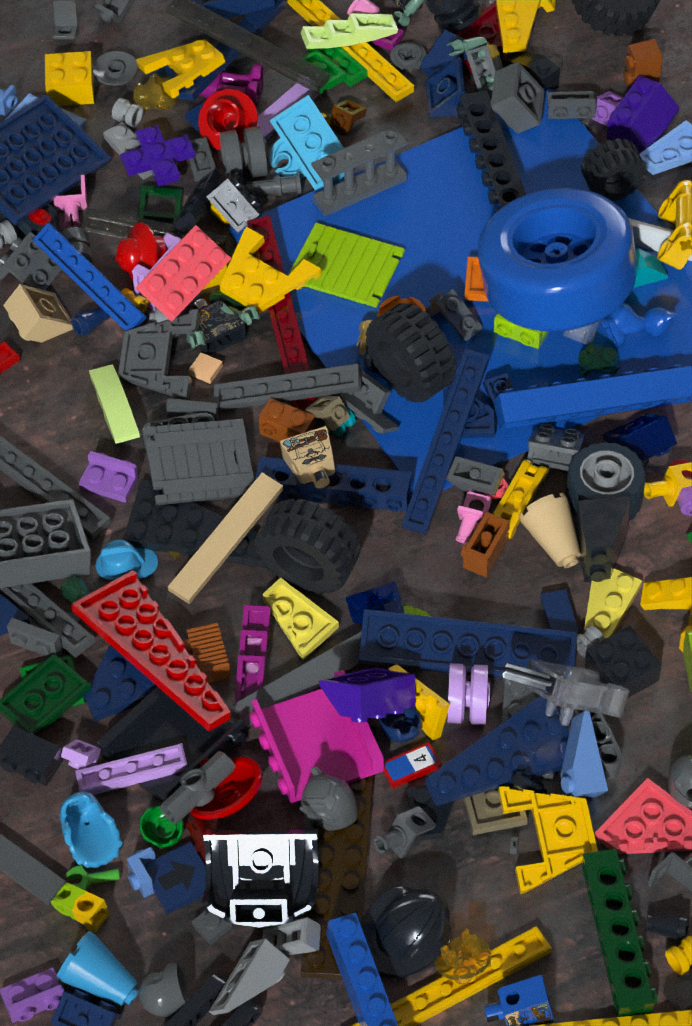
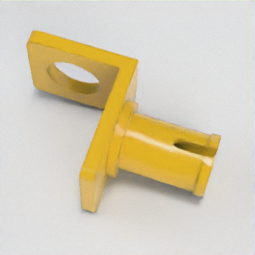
M692 462L669 466L662 481L645 483L644 496L647 499L663 496L669 507L674 506L682 488L692 486V479H687L682 475L683 470L692 472Z

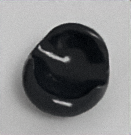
M400 886L385 891L369 907L360 923L378 973L386 978H403L424 970L442 955L452 940V931L449 923L450 914L446 901L439 894L427 889H412Z

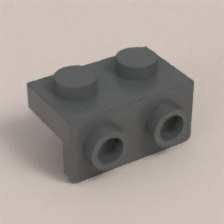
M593 91L547 92L548 119L595 118L596 99H594Z

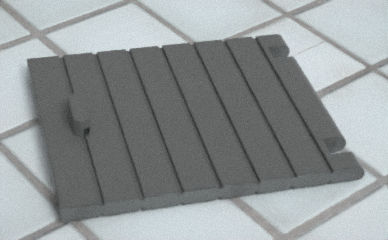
M243 419L143 428L145 437L153 436L154 441L146 442L153 490L162 489L163 495L155 496L156 505L242 497L254 483Z

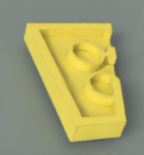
M614 569L611 579L601 582L592 581L584 630L588 626L593 625L603 634L605 639L612 636L640 590L642 580Z
M279 578L263 593L265 604L271 607V613L303 661L339 628V622L282 578Z

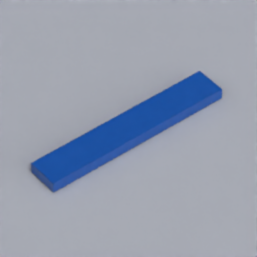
M49 222L32 239L125 331L137 328L147 318Z

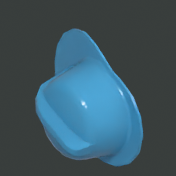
M115 540L108 543L101 550L95 567L97 573L107 580H116L132 570L137 573V578L141 579L155 572L158 566V558L152 550L133 547L124 540Z

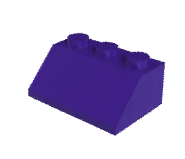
M639 75L608 120L607 140L626 139L632 142L638 152L641 153L662 137L678 113L679 106L661 83Z
M372 668L319 680V686L338 714L350 717L352 722H367L368 717L384 718L386 713L401 714L404 713V709L415 707V674Z

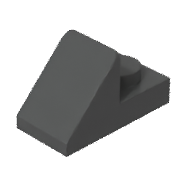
M456 456L446 479L466 493H478L480 491L495 496L505 473L501 468Z

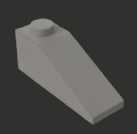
M267 939L251 941L209 1012L212 1015L228 1013L278 983L286 973L285 968L290 959Z

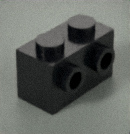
M13 726L0 745V766L7 772H16L23 775L31 783H41L47 786L63 762L61 747Z

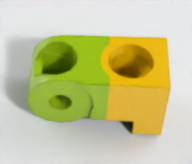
M64 883L51 900V904L57 911L85 925V928L93 933L98 931L110 914L104 899L70 883Z

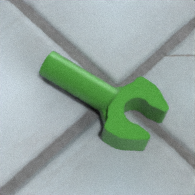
M80 865L73 867L66 873L67 880L81 879L80 883L72 885L85 891L92 884L120 880L118 869L88 873Z

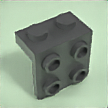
M29 232L23 239L18 237L10 246L11 254L8 256L5 253L0 258V280L10 272L24 285L41 290H46L62 269L32 240L35 237L32 232Z
M65 611L80 624V618L77 615ZM29 616L31 624L11 618L7 625L10 643L46 657H50L55 653L60 658L65 648L61 646L59 635L42 629Z

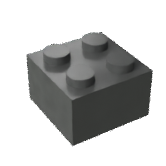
M519 62L495 71L491 107L494 112L498 113L505 120L509 127L519 134L541 124L545 90Z

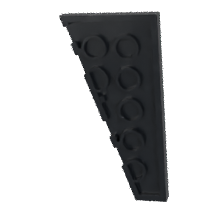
M141 479L123 540L136 548L193 556L225 517L193 502L156 505L155 496L163 495L162 489L153 490V484ZM251 529L225 562L267 568L266 564H262L256 552L255 538L258 532Z

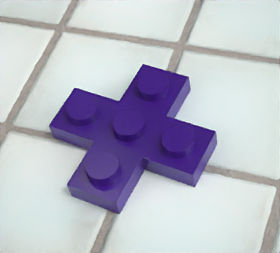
M158 125L135 131L140 148L120 154L121 162L128 177L151 170L158 187L179 181L180 173L175 163L195 157V151L188 136L184 135L164 141Z

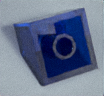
M643 413L602 434L605 442L617 443L635 452L644 465L649 463V458L655 455L662 456L670 452V447L677 444L667 416Z

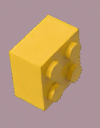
M91 51L45 54L46 94L58 106L94 104Z

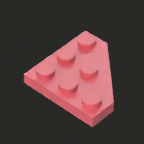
M647 778L595 832L594 836L596 840L609 850L616 849L617 854L692 851V811L677 802L669 793Z

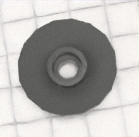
M112 51L99 56L94 61L92 70L94 77L99 82L105 85L117 86L131 81L137 74L138 65L132 55L126 52Z

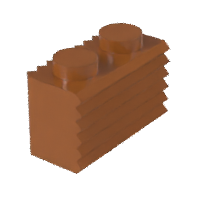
M218 622L186 629L187 638L183 639L184 648L188 654L194 657L196 660L195 664L199 670L205 673L207 682L213 683L225 678L229 679L231 677L230 666Z

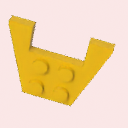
M203 39L138 58L136 62L138 68L145 74H149L166 65L172 68L179 76L162 83L164 91L171 98H175L179 95L178 90L184 86L186 88L194 85L193 80L200 75L202 77L207 76L224 64L225 60L221 52Z
M246 227L220 283V291L246 307L255 306L259 314L284 299L285 294L294 289H301L305 286V282L312 278L316 280L322 275L321 268L305 259L287 276L255 258L253 254L264 244V236Z
M505 786L499 787L498 793L503 814L532 810L543 860L542 863L515 868L520 894H524L581 864L584 853L598 851L585 798L552 793L546 795L534 793L531 790L523 789V791L509 789L510 787Z

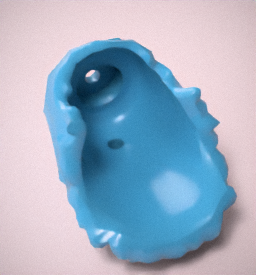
M80 791L67 797L60 806L59 818L65 843L69 846L73 859L76 860L78 865L83 864L87 868H98L101 865H107L119 856V848L123 844L120 839V832L116 828L115 820L103 810L98 800L91 793Z

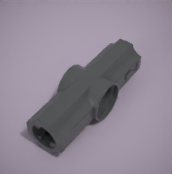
M218 751L200 769L188 771L181 778L182 786L161 804L160 810L171 823L177 824L194 807L209 803L214 798V789L234 771L235 765L225 753Z

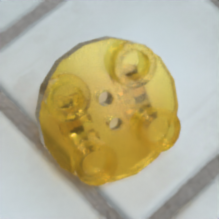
M467 928L462 931V937L454 938L448 946L444 945L441 947V956L435 960L437 971L443 977L455 980L458 984L470 982L472 977L482 973L493 963L489 945L484 939L478 938L475 933L470 935V931Z

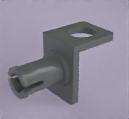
M54 0L55 27L53 39H75L78 29L76 1ZM62 31H69L70 33H68V34H61L60 32H62Z
M413 808L398 814L388 833L375 837L374 847L381 854L392 849L402 859L406 856L416 836L434 829L436 824L422 808ZM417 816L421 818L425 825L415 824L411 817Z
M671 852L652 870L648 886L652 888L668 873L692 892V852L684 860Z

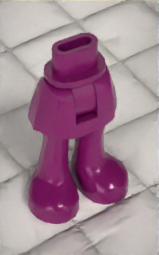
M255 64L251 69V73L245 75L222 71L200 96L209 98L217 91L234 89L249 96L253 103H259L261 91H263L264 65Z

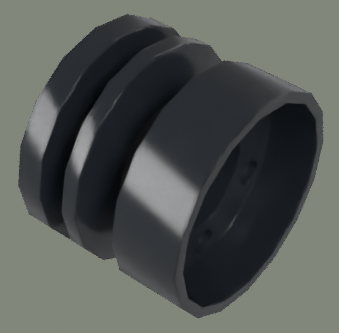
M424 0L429 11L435 14L434 20L438 24L441 33L444 30L451 33L458 32L474 23L483 12L478 0Z

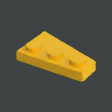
M496 0L503 53L526 51L541 0Z
M397 664L388 668L390 671L408 673ZM415 678V707L412 708H415L421 714L422 730L434 741L442 735L450 704Z

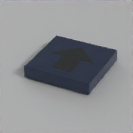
M191 842L143 865L152 880L154 893L167 915L204 896L206 867Z

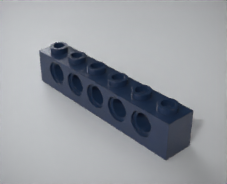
M260 457L255 480L261 473H264L283 485V490L277 497L279 499H294L295 501L302 499L317 504L327 503L343 507L375 508L392 512H406L411 500L413 490L412 472L334 464L335 473L328 476L329 484L324 488H316L313 481L306 484L300 483L284 459Z

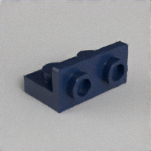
M75 988L74 992H63L50 1024L54 1026H114L116 1019H121L122 1013L115 1010V1004L102 999L97 1003L90 999L91 994Z

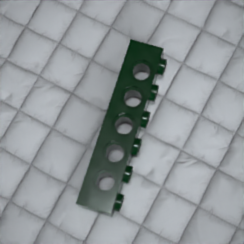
M616 849L584 853L581 867L617 1017L652 1014L653 1006L657 1004V993L655 987H650L648 978L651 977L649 961H644L642 952L645 950L642 934L637 935L635 926H638V916L636 909H631L629 901L632 900L630 884H625L623 876L626 875L623 858H618ZM610 880L613 882V884L607 885L604 884L602 881ZM609 905H616V906H618L620 909H618V910H612V909L608 908L607 906H609ZM620 930L625 932L626 935L619 936L614 931ZM628 956L632 961L625 962L620 957ZM634 982L638 984L639 987L631 988L628 987L626 983Z

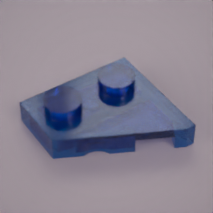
M395 581L346 597L353 623L363 622L364 609L406 614Z

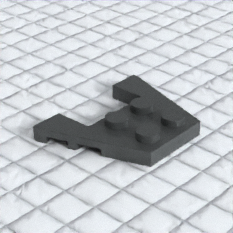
M190 310L189 314L177 317L172 322L170 320L158 324L153 322L125 331L118 372L120 380L176 398L189 400L192 383L190 376H168L173 335L190 334L191 332L198 331L200 322L199 310Z

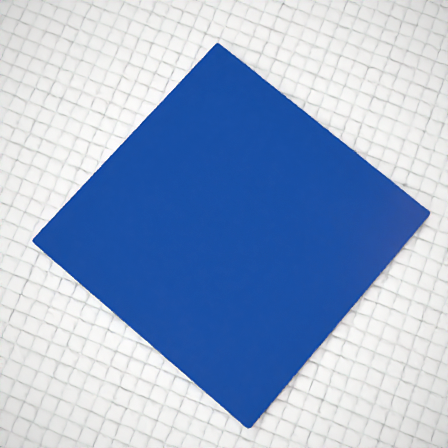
M548 89L544 91L541 124L519 134L509 127L505 120L496 113L526 194L552 188H576L590 191L581 173V163L584 162L583 158L589 154L588 152L596 148L599 143L578 118L548 119L547 92H556L555 90ZM463 127L396 155L395 160L407 174V181L325 217L313 202V194L323 191L324 187L266 211L255 218L270 215L284 271L287 276L315 223L405 249L402 257L395 255L393 257L400 262L383 296L378 297L374 295L375 298L380 300L377 308L314 290L310 287H302L299 290L294 289L290 291L301 336L324 368L359 364L361 370L391 391L382 414L399 426L398 430L382 434L373 430L372 425L367 421L362 420V422L398 471L412 472V492H414L443 411V390L427 401L410 402L405 397L399 396L397 391L388 385V382L380 375V371L373 372L364 366V356L367 355L369 347L366 345L365 354L361 356L360 342L356 346L360 335L359 324L366 320L373 321L376 319L381 303L390 297L400 296V299H408V296L414 297L426 309L431 305L429 300L437 293L441 292L444 295L451 289H454L482 325V329L464 342L441 312L432 316L431 319L435 320L439 325L438 328L447 337L446 340L453 349L452 354L456 359L455 365L457 370L465 349L489 355V362L476 398L485 405H489L493 410L494 408L482 383L484 380L505 373L508 374L513 389L521 391L532 385H539V388L548 387L549 384L554 382L570 384L574 380L587 378V381H591L603 375L619 377L622 373L629 371L639 374L651 368H659L660 371L667 370L670 366L681 364L683 367L692 366V261L687 260L681 270L661 262L668 275V279L633 288L628 298L623 302L628 304L637 315L642 317L646 311L655 307H665L678 315L674 318L672 326L657 338H653L644 330L638 334L625 336L624 344L619 348H614L608 339L601 321L578 329L549 332L540 348L536 349L508 337H502L494 332V318L498 313L492 308L490 303L464 300L468 257H478L480 234L489 219L494 215L495 206L489 203L488 188L482 184V171L477 170L475 164L476 155L470 151L469 136L464 135ZM386 160L375 164V167L385 164ZM365 169L354 173V177L364 173ZM344 178L333 182V186L343 182ZM635 189L634 193L627 195L623 199L619 198L613 201L630 219L670 229L664 220L658 217V213L638 189ZM233 227L229 228V235L237 245L246 227L239 233ZM635 246V249L639 248L656 257L658 255L657 251ZM453 382L444 389H451ZM494 410L495 437L461 438L455 457L495 467L529 451L528 441L536 425L500 430ZM601 416L546 424L553 425L556 429L561 430L575 429ZM446 480L443 491L455 485Z

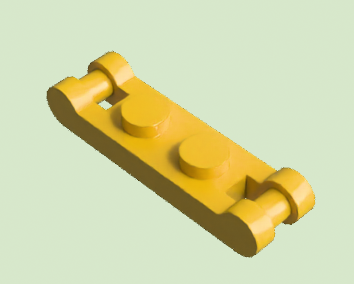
M526 459L523 460L493 513L495 516L503 517L510 521L509 539L513 538L520 523V513L525 514L527 511L526 507L532 502L549 471V468L534 466L531 461Z

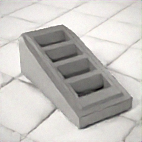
M306 917L263 929L262 939H267L274 945L275 936H277V946L275 947L284 955L309 953L319 950L321 926L319 923Z

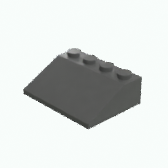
M73 499L0 510V588L90 574L91 551Z

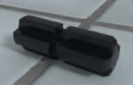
M517 771L515 776L511 777L514 786L522 791L525 789L534 791V793L547 794L544 784L522 771Z

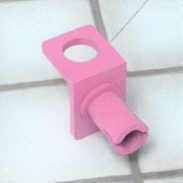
M81 175L82 194L56 196L53 200L56 211H64V226L66 228L71 227V220H73L74 227H79V210L87 209L85 175Z
M467 492L463 506H458L457 509L459 519L462 521L456 541L463 544L469 542L475 525L480 523L485 512H489L492 502L491 497ZM474 500H480L483 502L484 508L482 511L469 508L470 503Z

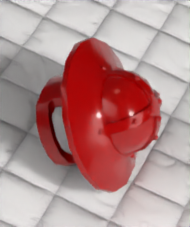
M224 89L215 92L206 99L200 110L198 120L200 133L203 138L206 137L210 146L220 151V132L236 130L239 141L243 142L244 128L257 127L258 124L255 104L249 96L239 90Z
M140 222L132 227L127 238L119 241L115 261L128 273L133 285L132 270L137 264L150 270L166 253L164 239L161 236H154L149 225Z

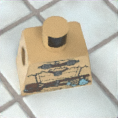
M326 426L280 441L283 459L300 483L306 484L313 481L316 488H324L329 484L328 476L335 473V467Z

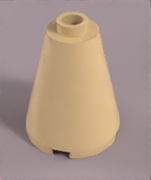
M559 493L561 496L559 498H555L551 494L527 506L528 512L525 515L521 512L519 519L558 567L570 568L578 563L581 552L569 502L563 493Z

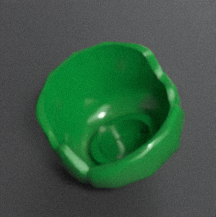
M161 806L149 807L140 818L139 829L143 838L152 846L160 848L176 844L183 835V820L177 824L171 823L162 814Z

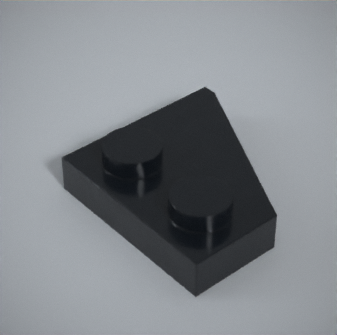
M426 785L406 788L409 810L416 807L422 808L436 824L434 829L416 836L415 841L442 838L447 820L453 809L454 801L435 806ZM417 816L411 817L415 824L425 825L421 818Z

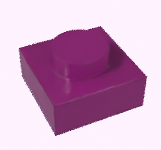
M398 29L396 34L374 40L373 44L391 51L403 39L404 30Z

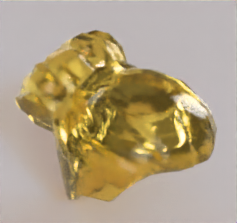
M156 74L151 75L144 85L138 83L133 90L135 103L141 105L146 110L152 107L159 110L171 109L176 104V97L171 98L164 91L162 83L165 81Z

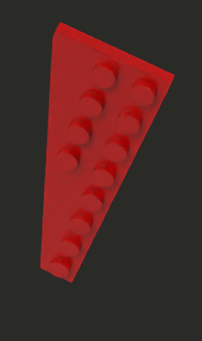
M134 570L72 603V612L206 730L210 732L230 720V710L218 692L213 691L207 682V676L199 670L195 664L196 660L192 655L188 654L184 648V642L169 620H165L159 611V605L156 601H152L148 595V589L140 583Z

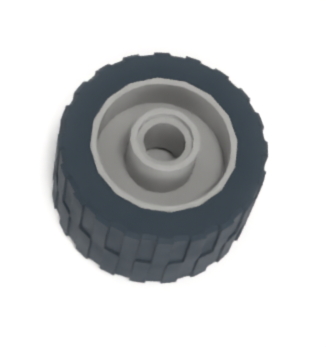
M594 443L579 450L573 456L568 467L566 496L572 514L576 516L577 501L629 496V521L633 520L643 503L646 471L642 460L638 458L635 452L617 443Z

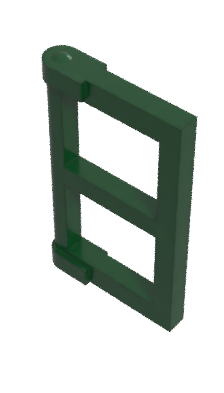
M140 186L137 223L144 220L174 223L181 210L182 189ZM146 196L175 198L174 214L145 211ZM173 225L172 235L178 237L179 231Z

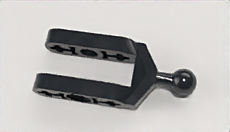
M219 973L210 977L168 1021L166 1026H196L211 1009L227 979ZM249 999L222 1026H253L262 1013V1007L252 999Z

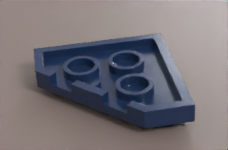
M109 645L90 683L92 689L84 695V698L96 722L137 706L157 686L116 649Z

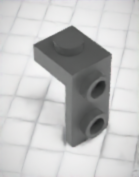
M451 289L444 295L439 292L429 300L431 305L426 308V313L430 315V318L441 312L464 342L482 329V325L454 289Z

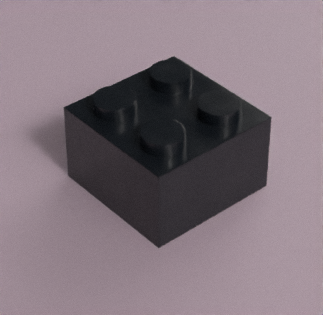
M628 626L586 650L584 667L614 705H617L658 682L662 663L634 629Z

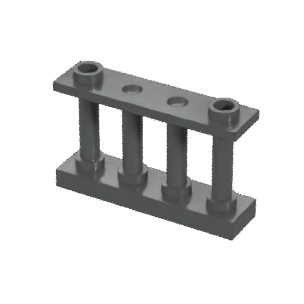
M396 127L311 163V166L322 179L324 185L323 191L313 194V202L324 217L407 181V174L395 160V150L406 146L407 141ZM386 154V163L375 167V159ZM365 164V172L354 177V168ZM344 173V181L333 186V177Z

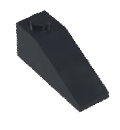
M530 51L500 54L504 68L519 62L545 91L559 88L560 68L546 56Z

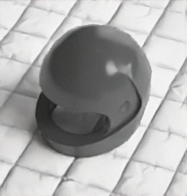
M685 755L678 758L671 765L668 775V790L677 802L692 809V798L687 794L688 790L692 789V755Z
M168 963L164 971L160 973L153 971L143 979L139 989V998L144 1009L150 1014L161 1017L173 1015L189 1000L186 978L179 963Z

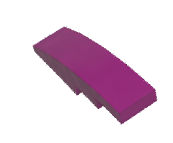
M244 605L235 703L264 687L270 627V606Z

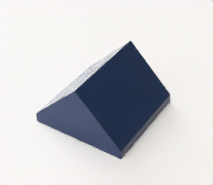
M459 57L425 81L428 115L431 117L457 116L456 106L460 105V95L465 94L462 60Z

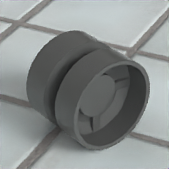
M260 126L244 128L243 142L239 141L236 130L220 132V146L225 176H227L230 170H233L234 173L239 172L243 176L244 166L246 165L252 178L267 176L269 156L267 143L263 139Z

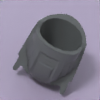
M312 767L311 772L313 776L303 790L300 810L307 814V817L313 823L328 831L339 830L354 823L358 818V806L351 787L339 778L326 775L318 767Z

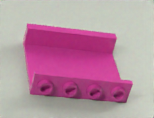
M345 671L335 672L334 677L344 675ZM322 689L264 709L260 708L257 699L252 701L253 712L249 713L251 723L254 728L258 727L261 732L258 737L262 749H268L270 753L268 757L270 768L273 773L278 772L280 779H277L279 789L282 795L287 794L290 803L302 800L303 790L313 776L311 772L312 767H318L326 775L339 778L347 784L384 771L383 755L368 722H352L350 717L340 716Z

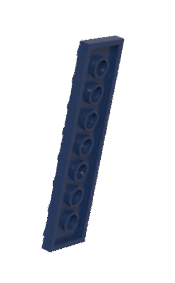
M364 609L358 663L388 667L397 664L401 668L443 673H449L450 663L464 664L466 675H471V668L474 664L488 665V677L505 679L502 677L503 667L505 663H512L547 674H562L564 679L563 686H572L574 681L577 632Z

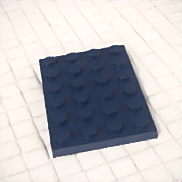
M47 94L0 123V211L14 225H17L52 202L56 196H61L81 182V175H85L86 179L109 164L111 157Z

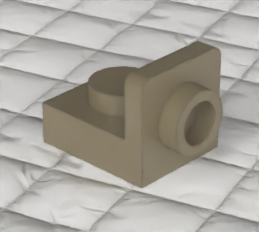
M321 396L305 409L307 413L315 415V418L324 420L331 431L336 430L350 418L339 396Z

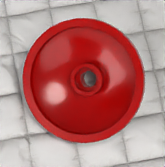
M247 757L230 758L235 765L234 771L214 789V798L209 803L194 807L190 814L199 819L216 820L228 817L244 808L255 797L262 783L263 775L257 762Z

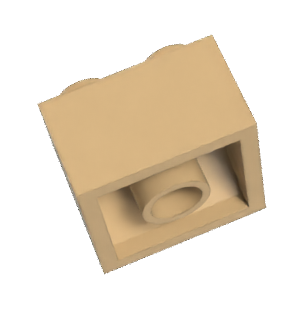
M19 284L3 305L9 314L10 320L18 328L19 335L27 341L32 340L42 343L73 330L70 316L53 292Z

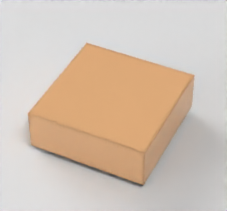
M200 353L189 368V375L211 384L223 367L222 361Z

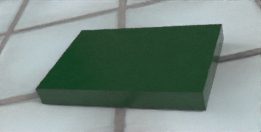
M53 653L0 699V713L16 727L38 736L92 689L91 684Z

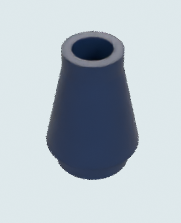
M101 307L76 313L75 317L71 319V325L77 335L87 336L100 324L108 320L109 315Z

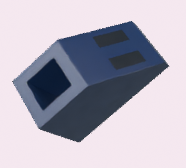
M444 30L442 35L435 40L431 51L421 61L419 67L425 77H432L457 57L461 58L463 66L468 59L466 51L464 50V52L458 55L450 56L449 54L454 52V47L452 45L447 46V44L455 40L463 42L464 39Z

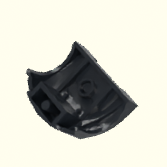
M318 828L290 829L289 832H234V829H206L203 835L206 876L202 904L211 913L224 918L225 922L235 925L266 927L292 922L295 918L310 911L316 902L318 891Z

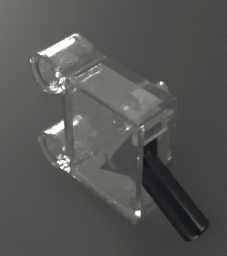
M529 659L527 668L512 663H505L502 671L503 678L522 683L523 686L547 699L545 715L553 716L556 707L560 706L561 714L559 720L565 726L569 725L574 709L622 717L630 690L622 686L600 682V674L596 671Z

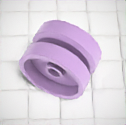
M450 663L448 692L450 707L447 723L461 724L464 720V707H470L469 720L471 724L486 725V708H489L490 682H487L488 665L474 664L471 668V681H465L466 667L464 664Z

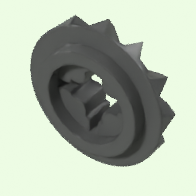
M401 43L391 50L390 61L393 63V67H399L401 71L408 69L411 72L413 68L419 70L426 51L416 43ZM412 54V58L405 60V58H408V56Z

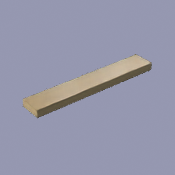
M261 473L170 583L168 591L190 604L282 492L283 485Z

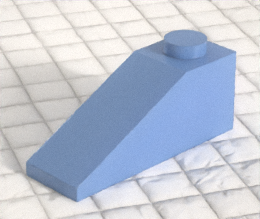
M589 710L572 718L561 770V788L565 795L585 799L597 797L608 791Z

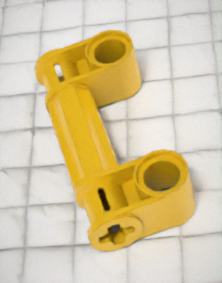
M690 180L679 182L669 197L664 200L658 212L659 218L675 225L676 229L660 247L657 260L678 270L684 267L688 258L692 255V181Z

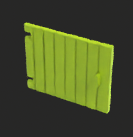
M315 223L289 274L305 259L321 268L322 275L316 280L312 278L305 282L304 287H310L314 290L377 308L380 300L375 298L374 295L378 297L383 296L400 262L393 257L394 255L402 257L405 249Z

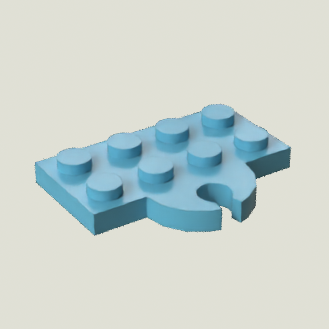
M307 95L269 120L280 136V139L274 143L270 151V164L274 168L278 166L282 159H288L287 166L278 168L275 171L276 174L280 175V177L295 176L296 173H299L300 179L306 176L314 190L324 187L322 179L311 166V163L344 148L310 96ZM344 173L333 177V182L344 177Z

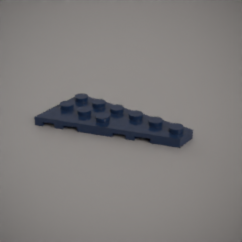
M547 691L428 776L425 784L435 806L514 784L511 781V777L515 776L517 771H522L535 778L552 771L562 770L569 731L551 694Z

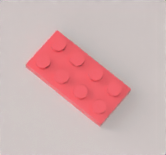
M195 225L138 284L136 289L172 322L232 258Z

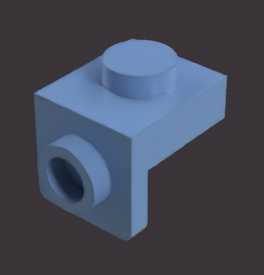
M152 847L138 850L131 857L127 858L130 873L128 875L129 882L134 891L139 889L144 898L154 893L152 880L143 866L155 859V852Z

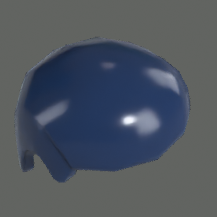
M412 707L404 709V713H386V717L379 718L382 732L389 740L396 743H403L416 738L423 728L421 714Z

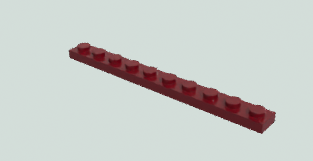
M270 215L247 221L248 228L264 236L265 242L254 253L255 258L285 274ZM289 292L284 295V299L268 308L285 374L310 371L292 297ZM318 397L292 400L293 407L305 411Z

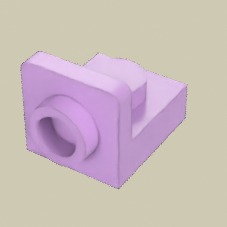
M76 739L63 747L61 757L69 760V766L80 770L97 765L101 748Z

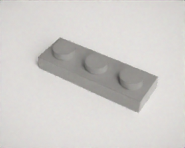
M123 122L103 132L104 139L119 155L140 148L136 135ZM150 170L138 175L144 180L151 176L152 172Z

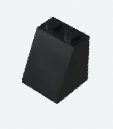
M629 496L577 501L576 536L581 552L579 558L584 582H601L611 579L628 533Z

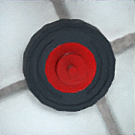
M49 203L17 225L25 235L32 232L36 236L48 222L57 229L59 215L56 209Z

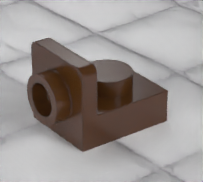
M349 99L333 105L329 126L347 135L351 131L352 123L365 117L367 108Z

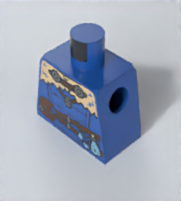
M542 975L499 988L500 1002L484 1005L488 1023L505 1019L507 1026H532L555 1023Z

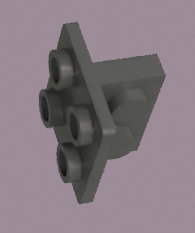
M550 424L536 425L528 441L529 452L527 460L535 465L568 471L573 456L582 449L585 434L571 428L565 430L556 429Z

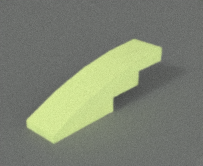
M350 13L348 20H326L324 27L303 26L301 36L307 49L334 48L384 38L396 34L398 28L392 14Z
M113 364L89 370L105 421L115 443L139 438L140 434Z

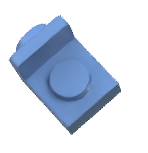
M12 85L6 91L0 89V115L6 117L18 103L16 87Z

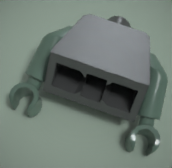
M474 37L463 40V42L455 40L448 43L447 46L452 45L454 47V52L450 53V56L458 55L464 52V50L466 51L478 92L487 90L491 100L495 71L503 68L497 46L490 45L484 37Z

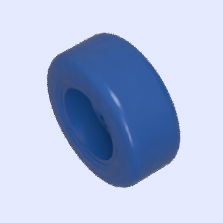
M552 188L521 196L503 206L489 219L480 234L478 242V259L487 300L500 316L523 328L557 332L591 325L619 308L628 298L635 285L637 263L630 221L617 204L592 191L576 188Z

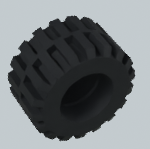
M626 139L608 140L603 144L600 143L596 148L588 152L589 154L583 158L584 162L581 163V173L589 190L612 201H616L619 198L623 199L627 195L634 193L635 189L642 185L641 182L645 181V175L647 174L645 164L637 148Z

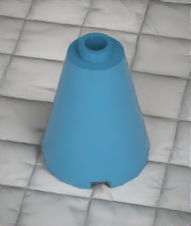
M88 931L76 944L78 947L75 951L70 953L57 973V979L120 1007L125 1003L130 1005L139 993V990L136 989L138 982L96 934Z

